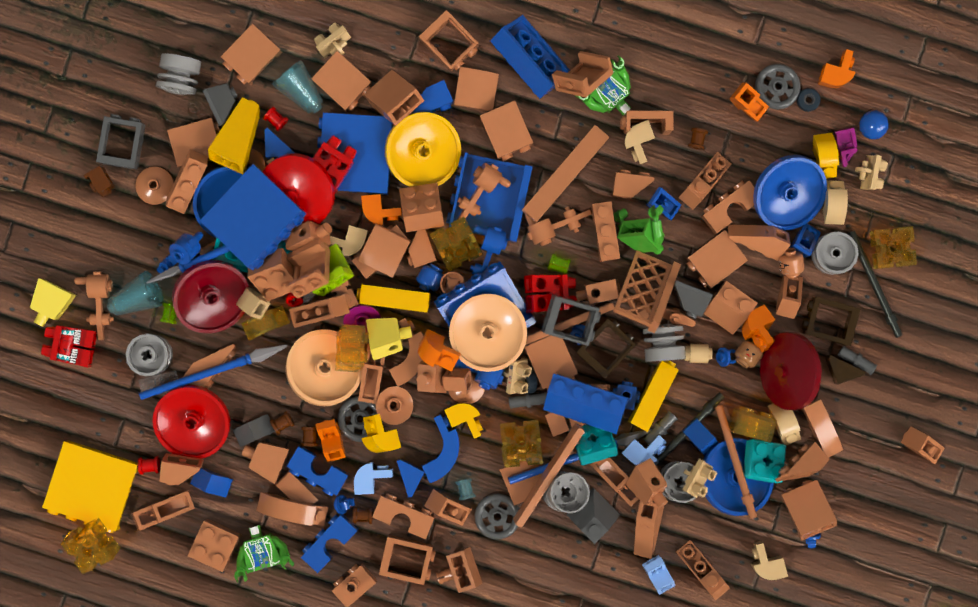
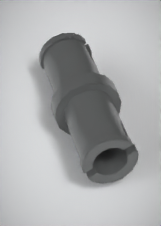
M844 345L837 355L869 375H872L877 367V364L862 357L861 353L857 354Z
M547 392L538 394L525 393L522 396L509 397L510 409L526 406L531 408L534 405L544 404Z
M668 411L658 423L654 424L655 427L643 439L650 445L658 435H666V431L678 418Z

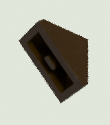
M827 355L825 358L834 384H841L865 374L864 371L831 355Z

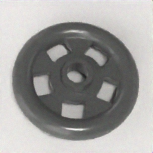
M772 64L765 67L758 74L755 81V90L760 94L759 98L771 109H784L791 106L797 100L800 93L801 85L798 75L792 68L783 64ZM776 71L783 72L784 78L776 77ZM766 76L771 78L768 86L763 84ZM786 81H792L793 89H787ZM776 83L781 84L780 90L775 88ZM768 90L772 95H774V97L771 100L768 99L764 94ZM784 93H786L788 98L784 101H780L778 96H781Z
M356 396L344 402L338 412L337 420L344 436L352 441L363 442L361 438L367 437V433L364 428V421L358 422L357 417L359 415L363 417L376 415V404L358 401L359 396ZM358 404L360 409L352 412L350 407ZM367 406L371 407L374 411L371 415L365 411ZM351 416V425H346L345 417ZM354 428L363 429L362 434L354 433Z
M499 493L488 495L476 507V526L488 538H507L518 528L513 519L512 523H506L507 514L513 515L514 518L519 507L514 505L512 499L507 495ZM500 502L508 505L506 510L499 507ZM491 503L494 508L487 512L484 508ZM496 513L501 515L500 520L494 519ZM488 517L491 523L488 526H485L482 519ZM503 525V531L495 532L494 526Z

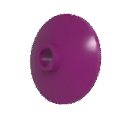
M357 305L349 309L350 313L344 315L343 325L350 335L357 338H367L366 319H379L381 315L371 306Z

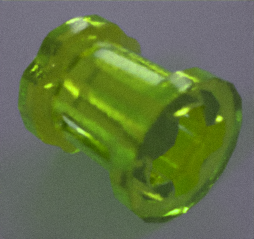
M552 254L547 270L553 269L566 275L571 259L565 260Z
M163 303L164 310L160 322L177 324L173 305Z

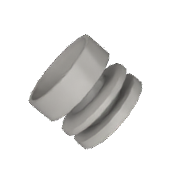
M161 54L159 67L167 70V73L157 74L158 78L165 81H156V87L172 94L195 95L197 89L188 85H198V82L190 78V75L200 74L201 61L181 55Z
M663 324L658 326L655 333L648 331V328L643 329V334L652 333V338H645L644 342L653 343V347L644 349L645 362L686 359L685 346L676 345V341L684 339V335L675 336V331H683V326Z
M674 461L667 463L661 468L660 473L667 483L663 495L667 499L686 503L696 498L683 491L686 484L685 480L688 477L683 472L684 470L690 472L694 465ZM679 479L682 483L677 484L674 480Z
M559 471L544 493L543 500L553 510L565 513L578 512L585 507L589 500L590 490L588 483L579 474ZM561 488H565V495H561Z

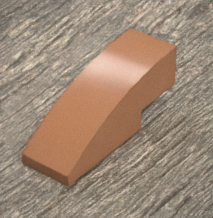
M369 342L358 401L376 404L386 356L373 360Z
M817 399L802 408L816 441L829 458L843 451L841 442L822 400Z
M611 458L590 464L632 508L640 502L639 498L626 485L629 477Z
M185 491L131 514L138 531L195 509L189 492Z

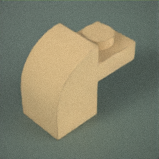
M649 120L634 125L625 138L626 149L634 147L635 150L631 151L635 162L639 161L640 164L647 162L641 144L655 139Z
M827 180V191L823 207L824 223L844 225L848 205V193L845 189L844 181Z
M349 225L346 239L343 240L330 236L331 244L329 247L338 244L339 247L343 248L342 253L344 256H353L364 248L369 231Z
M246 287L236 304L249 316L261 319L271 303L262 294L255 292L250 287Z
M774 403L768 405L771 419L778 430L781 443L789 445L801 440L799 432L801 430L793 410L781 409Z
M754 542L752 554L754 560H758L751 563L754 571L767 580L788 577L783 557L776 556L767 559L763 542Z

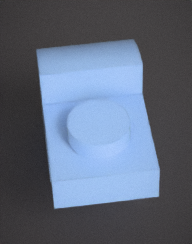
M658 435L649 447L645 449L634 439L622 454L636 466L650 458L657 465L659 461L654 456L656 454L660 455L666 449L665 444L667 442Z
M374 462L364 464L357 471L354 478V495L374 494V478H392L393 468H389V465H379L377 469H374Z
M659 555L642 564L659 595L676 586Z

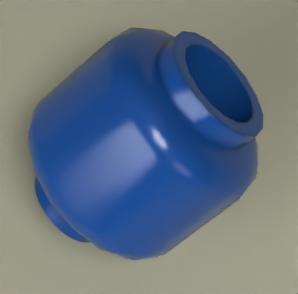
M432 263L424 265L416 277L417 282L420 283L419 288L428 293L430 290L437 291L440 287L441 278L444 276L443 270Z

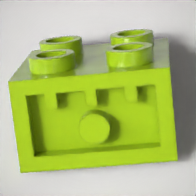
M338 244L329 247V283L312 291L315 294L325 296L354 276Z

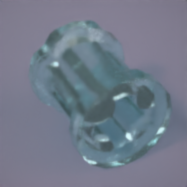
M471 478L455 481L459 489V500L476 497L472 490Z

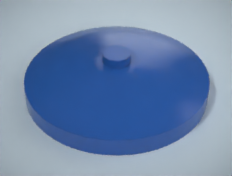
M789 155L777 159L761 173L756 182L753 202L758 216L769 226H775L781 230H792L805 225L817 215L824 204L827 191L826 176L818 164L805 156Z
M225 166L217 167L204 175L193 196V211L196 220L209 235L215 238L216 236L200 220L243 175Z
M733 438L742 469L744 470L747 440ZM721 441L714 445L703 459L704 462L711 465L713 470L717 472L714 480L710 481L707 479L704 484L708 488L705 497L714 508L724 514L731 516L748 515L746 505H743L741 499L743 495L726 441ZM745 478L749 492L754 498L755 511H758L770 498L774 483Z

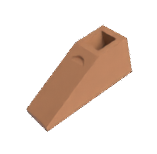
M717 152L678 198L693 210L732 164Z
M728 225V235L733 242L741 243L750 250H756L767 258H773L778 261L779 257L791 245L789 233L775 226Z
M232 344L194 362L183 377L224 364L227 359L231 360L237 353L235 349L238 345ZM215 375L189 384L210 389L214 384L212 379Z
M816 442L809 446L804 444L798 449L799 454H795L788 460L789 465L783 466L778 471L780 474L775 481L809 477L820 471L830 459Z
M640 501L636 517L634 554L652 559L664 509V506L659 508L654 501L648 505H644Z
M691 540L676 551L715 601L730 589Z

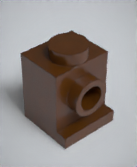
M98 166L83 175L85 179L91 180L89 182L90 187L94 192H98L101 197L112 193L111 189L115 188L107 171L102 166Z

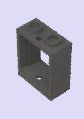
M110 114V117L104 116L96 162L138 170L146 126L140 123L141 119L129 117L128 121L122 120V116ZM110 123L136 128L131 160L105 156Z
M552 294L541 331L544 334L589 346V342H592L594 339L595 331L593 329L595 323L599 322L601 312L594 305ZM561 303L590 310L582 337L554 329Z

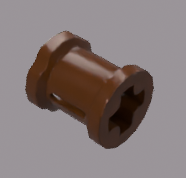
M691 128V142L687 147L704 150V139L708 131L700 128Z
M285 411L284 415L277 419L270 420L277 435L281 434V431L289 426H295L288 411Z
M301 426V430H303L301 446H318L316 442V426Z
M353 507V524L357 522L373 523V507L369 509Z

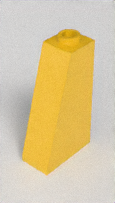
M241 98L208 148L209 160L240 174L246 172L260 118L259 104L253 100Z
M361 285V288L357 289L356 295L359 304L425 313L429 312L431 297L430 293L370 285Z
M669 360L665 362L659 361L628 422L647 432L649 431L678 372V369L675 368V363Z

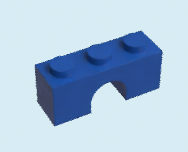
M298 446L287 465L290 468L289 472L297 477L302 475L307 478V483L315 487L319 485L323 487L322 491L330 496L335 494L337 496L349 473L332 465L326 474H318L313 469V461L316 454L302 446Z
M343 514L339 517L335 515L328 522L330 527L326 531L322 528L315 536L316 542L313 545L309 542L302 550L304 554L301 558L317 573L332 558L325 547L327 540L338 539L345 545L358 531V528Z

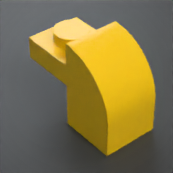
M833 134L813 135V153L816 158V164L821 167L826 178L837 177L839 155Z
M458 403L444 410L452 427L467 422L474 439L481 436L480 431L483 428L479 419L476 421L474 417L480 415L476 407L468 403Z
M380 414L363 417L367 437L361 439L367 449L380 453L401 448L397 429L384 431Z

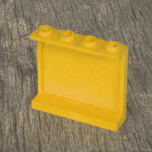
M64 441L42 508L48 509L47 512L50 514L58 515L60 513L66 515V519L72 521L79 519L84 521L83 524L87 526H101L103 531L113 533V531L120 529V520L135 474L138 471V463L76 442Z

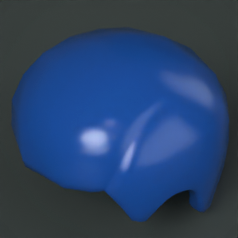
M878 110L867 111L859 122L860 131L863 136L872 140L883 137L889 126L888 118L883 112Z

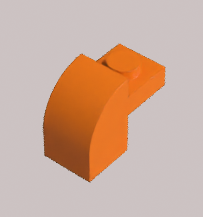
M848 49L843 51L839 66L828 63L823 65L818 85L828 88H839L848 83L856 73L855 71L848 70L854 64L855 57H852L854 51Z
M741 83L730 97V101L755 122H758L769 108L759 98L760 94L748 83Z
M381 194L361 196L363 213L373 224L377 223L384 226V218H387V221L399 220L398 217H403L402 208L383 209Z
M765 304L754 309L742 326L744 339L752 338L755 346L759 347L762 353L767 351L774 342L767 330L774 323L775 318Z
M427 329L419 343V356L431 367L436 364L452 371L461 353L443 345L444 336Z
M334 419L317 423L316 429L321 439L323 454L327 462L346 458L338 423Z

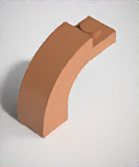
M406 318L398 322L402 328L411 326L413 337L407 338L409 341V353L401 364L389 370L398 387L411 380L418 373V364L422 361L418 354V347L424 335L422 331L414 334L413 331L416 328L412 320L407 321Z
M261 492L256 511L293 523L324 526L329 507L298 502L277 494Z

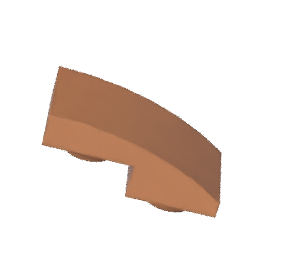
M289 471L275 484L290 500L315 504L318 501Z

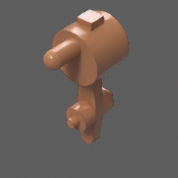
M484 163L481 167L478 166L473 173V183L478 186L470 199L465 196L462 199L458 198V207L463 209L456 220V224L459 226L462 225L468 214L472 216L481 214V206L477 205L476 202L483 190L491 193L498 183L506 188L510 187L511 182L502 176V173L498 171V167L494 164Z
M566 207V212L563 213L565 220L555 224H551L549 218L535 223L525 214L529 225L527 227L529 231L527 237L529 241H533L534 245L539 243L541 246L547 245L552 242V238L556 237L555 229L568 225L570 231L574 230L576 233L579 231L578 228L581 227L579 220L592 215V212L587 210L576 215L574 209L570 210V207Z
M94 271L93 274H88L87 277H76L74 283L86 285L88 298L96 299V313L90 314L86 321L90 325H97L98 340H104V325H110L111 321H114V317H111L110 313H104L103 298H109L110 292L113 291V281L110 280L109 274H102V271Z
M651 294L644 296L647 304L654 302ZM639 298L632 300L635 307L643 306ZM665 308L663 318L669 320L672 324L695 326V319L685 315L678 308ZM645 309L638 311L641 317L646 319L649 317Z

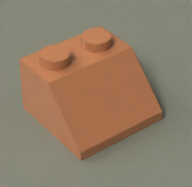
M723 281L711 298L704 315L733 335L758 303L728 281Z

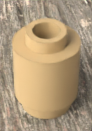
M689 344V346H685L686 359L684 360L689 361V363H708L709 359H712V348H709L708 344Z

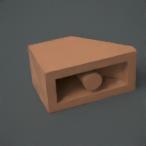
M426 229L417 230L408 249L409 255H406L409 265H414L415 269L437 261Z
M783 275L777 299L776 315L795 319L801 305L803 277L788 278Z
M911 426L905 432L901 441L904 446L933 464H936L945 449L930 436Z
M166 453L161 461L159 482L167 485L181 484L200 471L204 459Z
M433 489L424 505L436 515L463 526L471 511V508Z

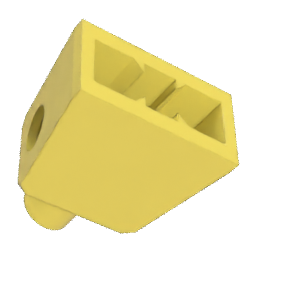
M39 278L30 305L31 309L38 312L34 323L44 327L48 318L59 320L76 297V294Z
M397 318L366 319L373 360L402 351V339L413 337L411 326L400 328Z

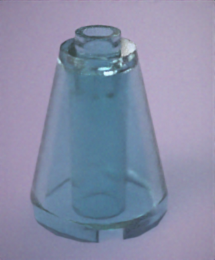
M301 59L272 83L278 91L308 114L310 112L315 114L323 107L321 105L323 100Z
M148 271L141 272L111 296L107 303L110 313L118 316L162 306L160 302L163 301V295L158 282L146 284L153 275Z

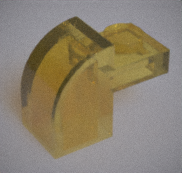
M283 306L266 311L261 319L252 317L241 324L250 341L289 324L290 321Z

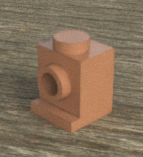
M469 368L447 370L441 377V385L444 386V390L452 392L462 391L463 395H467L473 386L471 370Z

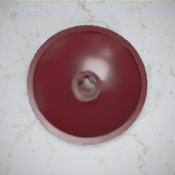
M220 260L202 261L188 268L178 278L172 292L173 309L180 322L190 330L199 333L220 332L234 325L245 313L236 303L246 287L249 286L241 271L234 265Z
M796 332L780 333L773 337V344L767 351L763 352V357L760 361L762 386L768 398L777 407L784 410L802 409L808 406L818 393L821 383L820 359L815 347L805 336Z

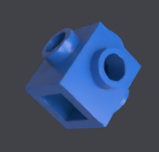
M622 381L621 385L617 384V388H613L612 392L620 395L628 392L629 398L625 409L634 410L635 402L639 403L640 391H637V387H633L632 382Z

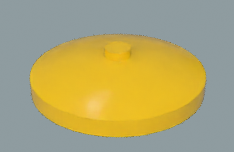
M430 112L409 114L398 125L393 126L385 143V158L388 168L397 180L409 187L437 183L439 186L445 183L456 171L461 156L460 138L455 128L445 118Z

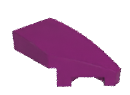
M854 127L834 131L842 167H847L849 160L858 150Z

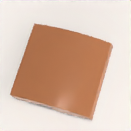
M460 67L454 105L488 112L494 110L499 74Z
M376 223L358 261L393 278L411 240Z
M536 454L500 469L514 505L525 501L542 473L511 485L508 477L541 466Z

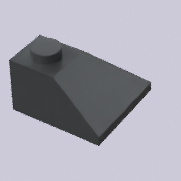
M227 83L203 90L220 127H223L237 106L235 98L238 95L234 87L230 88Z
M675 281L673 291L681 309L686 311L685 315L694 319L697 316L702 317L713 295L679 281Z
M594 488L590 490L589 500L584 508L578 512L566 514L594 544L611 528L620 516Z

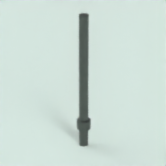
M852 231L848 235L854 239L858 246V257L886 316L885 321L887 325H890L895 338H898L903 334L897 323V316L895 313L893 314L856 232Z
M719 392L709 403L707 402L702 407L703 409L693 420L697 418L701 422L708 414L711 415L715 411L714 408L725 397ZM683 431L666 446V449L660 455L655 457L659 461L655 465L656 467L687 437Z

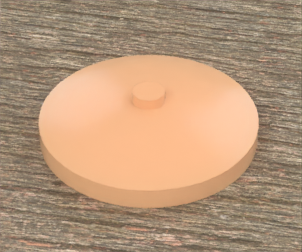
M480 294L466 300L455 311L450 323L449 338L453 350L461 353L459 359L464 364L475 370L492 372L506 368L520 356L527 339V327L523 314L509 299L496 294Z
M315 330L303 335L294 343L287 356L286 376L290 387L301 399L313 405L333 406L347 400L356 391L362 379L363 361L358 348L348 337L336 331Z

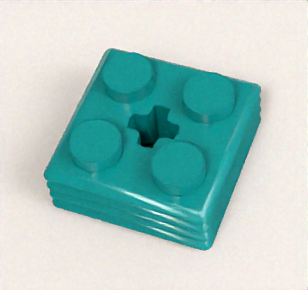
M587 424L582 426L584 434L575 446L581 465L618 455L617 446L611 432Z
M757 439L747 440L743 470L745 478L782 483L783 481L776 482L775 479L780 474L778 471L785 466L786 445Z

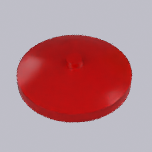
M285 154L274 159L263 170V173L306 213L301 224L307 221L320 224L331 212L335 200L334 184L327 170L315 159L303 154Z
M183 385L169 390L159 400L153 413V429L157 439L165 449L175 455L199 459L211 456L222 447L230 431V415L224 402L211 390L198 385Z

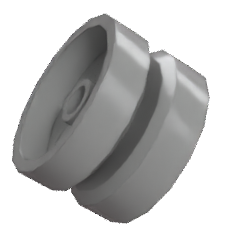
M831 232L819 237L811 255L812 261L818 270L825 274L834 275L845 273L852 269L857 262L859 253L858 246L852 237L842 232ZM833 251H837V255L834 256Z
M156 334L137 336L132 339L126 351V360L129 367L135 373L142 376H153L163 373L171 365L173 358L172 347L169 342ZM150 351H151L150 354L152 355V358H149V357H148V352H150Z

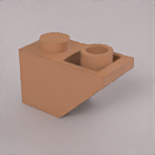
M620 170L614 176L612 197L632 199L654 181V177H650V173L639 172L638 175H633L629 170Z

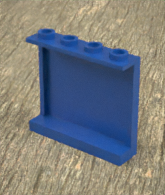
M323 113V117L319 118V129H322L321 137L318 136V148L321 147L323 142L327 143L332 136H335L342 141L337 149L343 154L348 145L357 151L353 160L354 164L339 186L338 191L388 195L390 169L385 158V143L390 130L393 128V124L384 116Z
M465 152L464 157L460 156L458 167L461 168V173L456 175L454 186H457L456 194L452 193L450 205H453L452 213L448 212L446 223L449 224L450 229L478 234L473 231V226L475 225L488 228V226L494 228L496 225L502 227L501 231L507 232L505 238L508 241L516 243L533 166L508 163ZM484 163L494 164L498 167V171L502 173V176L511 182L510 187L506 188L498 183L491 193L483 190L476 202L477 205L481 206V214L476 216L468 214L462 225L459 226L456 224V220L463 209L458 207V198L462 199L465 196L470 199L478 186L473 183V173L478 166L481 167Z
M252 164L206 213L200 222L247 268L254 271L263 265L264 259L268 255L273 254L277 250V245L282 240L284 241L290 236V231L304 221L306 213L280 190L262 170Z
M501 262L489 265L485 271L474 274L470 280L456 285L452 291L440 295L434 301L449 327L458 307L469 298L480 294H496L509 299L523 314L527 328L536 323L533 315L526 313V304Z

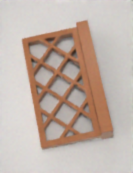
M637 250L613 312L648 326V331L655 333L662 320L681 264L674 261L671 265ZM637 259L645 260L647 265L640 267ZM659 266L666 269L665 273L658 275L654 267ZM650 269L654 276L646 278L643 271ZM639 273L642 280L635 282L632 274ZM656 280L660 287L653 289L649 282ZM645 284L648 291L641 293L637 285ZM633 287L636 295L629 296L626 289ZM651 294L654 302L647 304L644 296ZM639 298L643 306L635 307L632 300ZM628 302L631 309H622L620 304ZM645 309L649 315L648 319L641 317L638 311Z

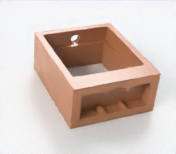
M447 10L419 36L420 41L450 72L453 70L458 71L465 64L463 61L468 56L471 58L478 52L477 47L479 43ZM448 22L471 44L452 64L429 42Z
M388 535L379 575L424 585L425 580L429 581L431 569H428L429 562L434 561L436 551L432 550L433 545ZM394 544L427 551L421 578L388 570Z

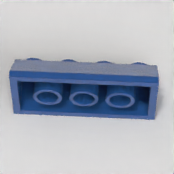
M523 15L502 27L490 40L539 99L555 88L552 74L556 70L566 73L570 71Z
M553 373L543 410L617 434L629 397Z

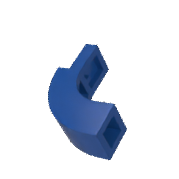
M441 414L435 416L434 420L443 438V450L437 458L422 465L429 483L445 476L455 464L459 453L460 442L457 429L449 431L450 423L447 417H442Z

